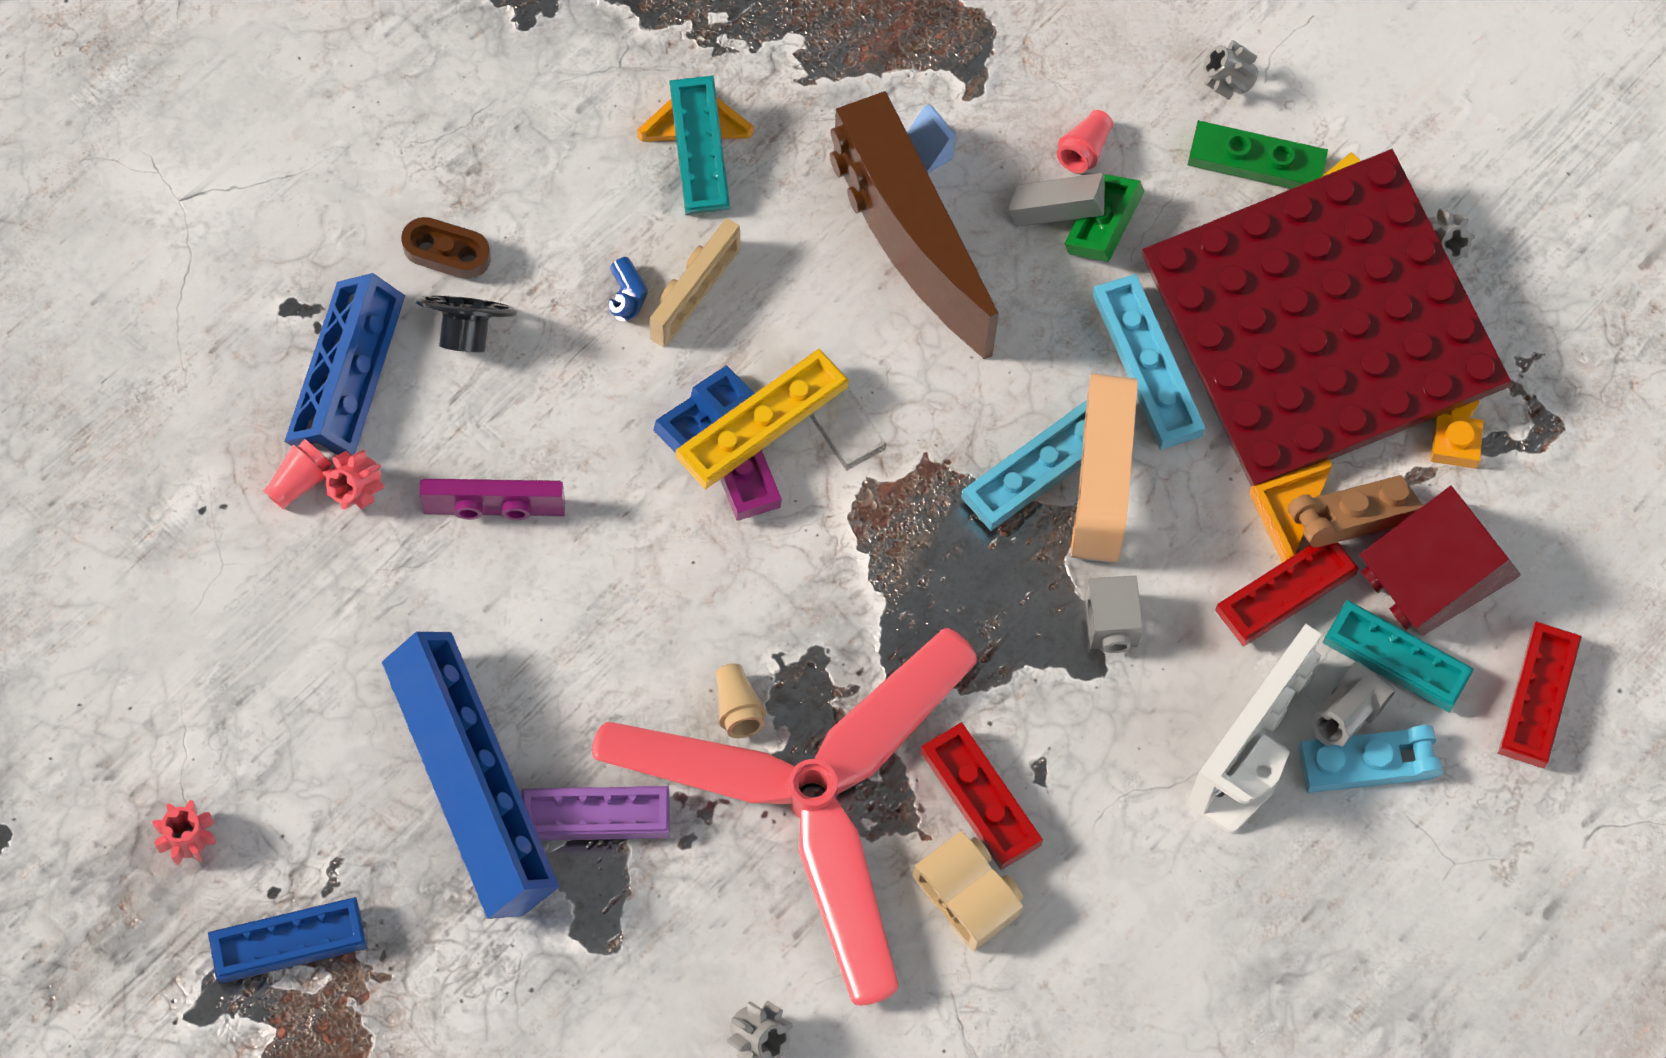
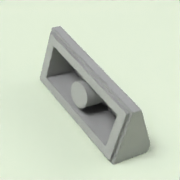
M1103 173L1018 184L1009 204V214L1017 227L1103 216L1105 176Z

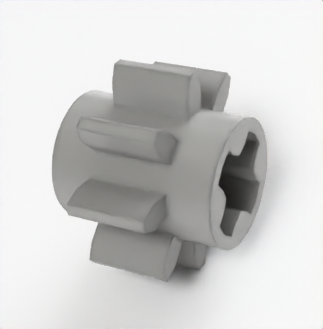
M1231 40L1228 48L1222 45L1215 47L1209 52L1204 62V72L1209 76L1204 84L1228 100L1231 99L1234 92L1237 94L1248 92L1254 86L1258 77V69L1253 64L1258 58L1257 55L1234 40Z
M1439 208L1437 216L1428 219L1451 264H1453V260L1468 257L1471 240L1475 239V235L1465 229L1469 222L1467 217L1458 213L1453 215V213Z
M750 1001L747 1003V1007L742 1008L732 1017L730 1026L732 1036L727 1039V1042L738 1050L737 1057L779 1058L785 1053L789 1047V1030L793 1027V1024L782 1017V1009L770 1001H767L762 1008Z

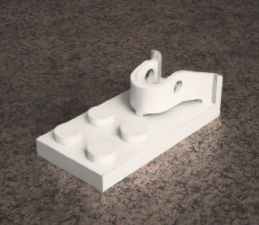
M1307 624L1303 626L1198 773L1187 806L1228 833L1233 834L1237 832L1272 797L1290 754V750L1269 736L1262 734L1264 729L1271 733L1275 731L1288 711L1287 705L1294 695L1298 697L1314 674L1312 670L1321 658V654L1315 650L1322 634ZM1221 792L1225 793L1223 797H1217Z

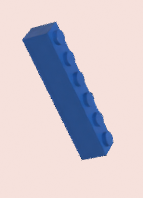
M416 631L384 659L382 665L487 919L524 916L560 886L452 632Z

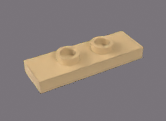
M726 217L704 247L699 245L692 252L687 261V270L680 279H673L668 283L662 293L661 304L649 318L652 341L662 347L670 343L740 251L739 224Z

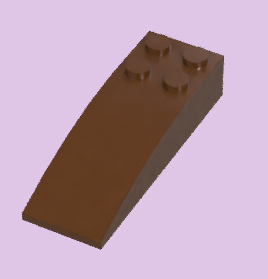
M883 91L836 108L835 128L830 130L834 151L830 152L829 156L835 174L838 178L844 176L849 186L847 193L856 214L862 212L869 228L886 255L918 297L952 332L983 359L992 357L999 313L887 92Z

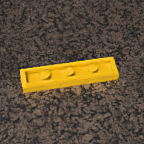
M818 348L677 448L675 457L706 490L847 389L849 379Z

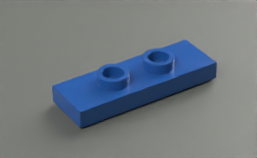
M356 897L208 932L216 980L219 984L368 949Z

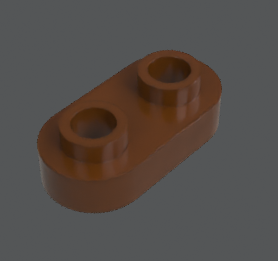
M429 217L412 220L402 231L401 241L404 254L414 264L464 279L476 278L482 275L490 265L489 243L482 234ZM428 242L433 244L429 249L419 248L422 243ZM467 255L475 257V259L470 262L461 261V259Z

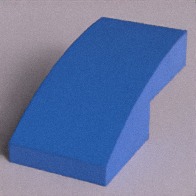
M726 365L692 388L689 399L656 419L653 431L676 453L677 448L755 393Z

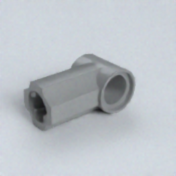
M1355 661L1339 680L1331 696L1316 710L1310 720L1315 730V737L1328 747L1331 745L1343 747L1366 721L1371 724L1390 701L1396 689L1362 663Z

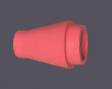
M1093 110L1086 119L1060 138L1057 158L1064 168L1073 173L1080 174L1096 166L1108 133L1113 128V120L1107 113L1101 110Z
M304 439L298 447L292 445L276 474L263 492L284 510L292 501L324 480L326 477L323 475V471L329 469L332 463L318 449Z

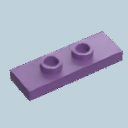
M669 786L521 789V797L540 841L670 838Z

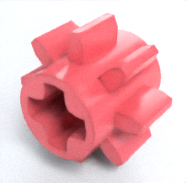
M364 450L352 456L348 451L334 456L332 460L335 466L323 471V475L326 477L327 496H331L336 502L341 503V508L344 510L354 504L362 509L374 503L373 494L384 489L385 486L380 482L381 465L366 457V451Z
M189 800L186 807L175 808L170 803L166 804L168 812L163 819L153 820L152 822L155 830L163 834L154 842L159 853L171 849V858L176 865H179L183 858L194 857L200 862L202 860L201 852L205 845H214L216 843L213 834L204 830L214 823L211 814L204 812L197 816V807L193 800ZM188 826L192 827V832L186 831ZM176 833H183L181 838H177L175 835Z

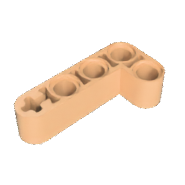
M1090 374L1078 505L1071 543V558L1114 563L1119 561L1128 513L1138 379Z

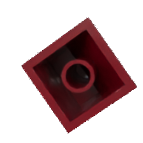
M1452 485L1359 554L1367 564V567L1361 570V573L1377 593L1386 589L1395 601V604L1389 610L1406 631L1414 626L1423 636L1521 576L1518 569Z

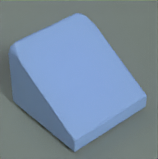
M928 104L923 107L907 131V134L927 173H930L952 160L955 133L934 107Z

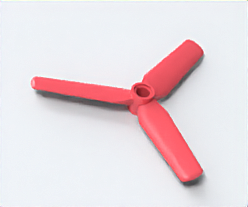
M949 628L942 629L828 731L814 759L804 760L796 766L766 752L614 722H605L598 729L592 744V755L594 759L750 803L789 804L792 812L800 818L799 854L851 1001L855 1005L860 1006L878 1003L897 991L898 981L857 828L837 801V795L873 776L977 662V656L972 646L959 633ZM815 783L823 787L825 792L819 797L811 798L801 793L800 789L804 785Z

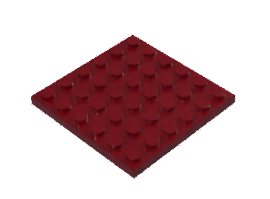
M1393 148L1142 249L1143 260L1250 486L1267 482L1329 459L1332 460L1502 391L1510 386L1511 379Z

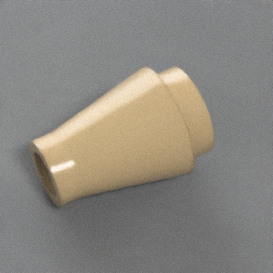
M732 663L720 667L715 672L718 686L720 727L725 729L730 737L737 739L757 734L765 725L766 709L745 676L742 665Z

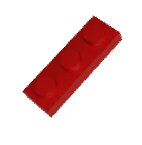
M963 722L921 746L920 753L979 840L985 845L1000 870L1042 846V837Z

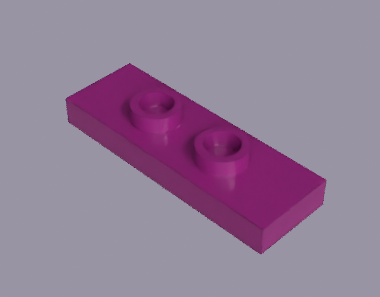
M420 480L419 496L424 514L455 515L466 520L478 519L482 515H502L510 520H525L530 516H565L564 486L560 480Z

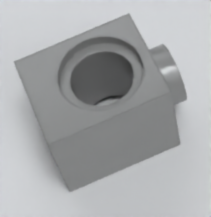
M1137 575L1089 578L1085 593V605L1090 649H1103L1108 653H1121L1130 650L1132 647H1137L1143 630Z

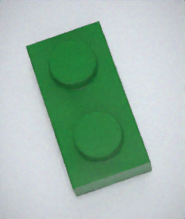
M1104 174V215L1076 220L1064 243L1069 255L1106 262L1110 261L1145 192L1140 180Z

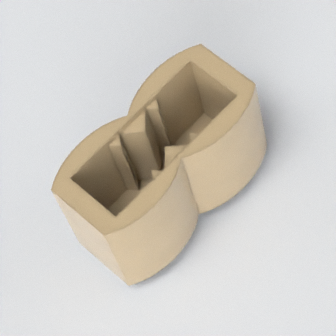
M960 831L914 865L912 876L931 902L944 914L964 942L973 951H976L1021 916L1023 905L1020 900L1023 899V894L1011 877L1008 875L1000 877L991 868L989 862L992 861V857L985 845L978 838L973 837L969 839Z

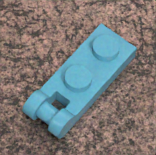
M1419 725L1401 731L1354 735L1343 747L1339 745L1328 747L1318 739L1301 741L1298 749L1307 793L1424 781L1441 776L1443 771L1440 758L1434 757L1432 747L1436 743L1433 726ZM1413 749L1415 761L1403 763L1400 751Z

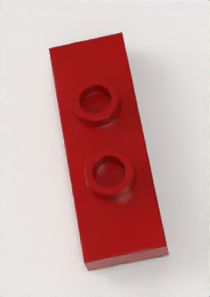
M1338 542L1316 548L1310 545L1219 602L1215 611L1244 647L1356 576L1359 568Z
M1537 621L1534 623L1497 754L1545 769L1549 762L1582 638L1581 635Z

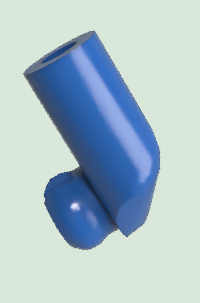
M622 257L610 266V270L621 288L616 293L614 300L610 298L608 308L611 314L618 320L627 321L639 314L648 294V289L630 258Z

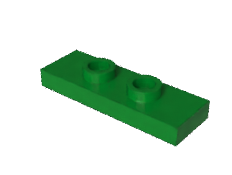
M1198 120L1187 165L1293 189L1323 176L1328 149Z

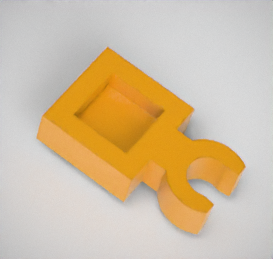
M1480 399L1435 418L1430 462L1477 468L1481 456L1484 420L1470 417L1475 413Z

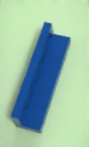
M374 273L336 283L284 441L290 446L295 445L298 447L305 439L312 445L319 443L336 455L348 451L352 456L356 452L406 296ZM355 294L353 301L347 306L350 295ZM341 335L339 342L334 346L335 341ZM328 375L327 381L321 386L322 381ZM315 415L311 429H307L308 422Z

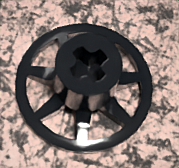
M438 295L422 296L416 299L417 305L442 312L439 347L454 351L485 352L488 319L491 317H511L517 315V310L509 305L482 299Z

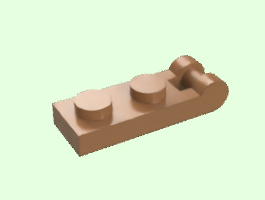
M1398 475L1314 498L1309 494H1304L1295 498L1289 504L1287 511L1295 523L1304 526V536L1310 545L1316 548L1396 527L1420 509L1423 504L1403 476Z

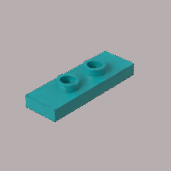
M714 75L669 80L685 215L730 210Z
M1346 600L1322 642L1348 658L1359 661L1368 669L1448 713L1451 712L1474 671V668L1349 600Z

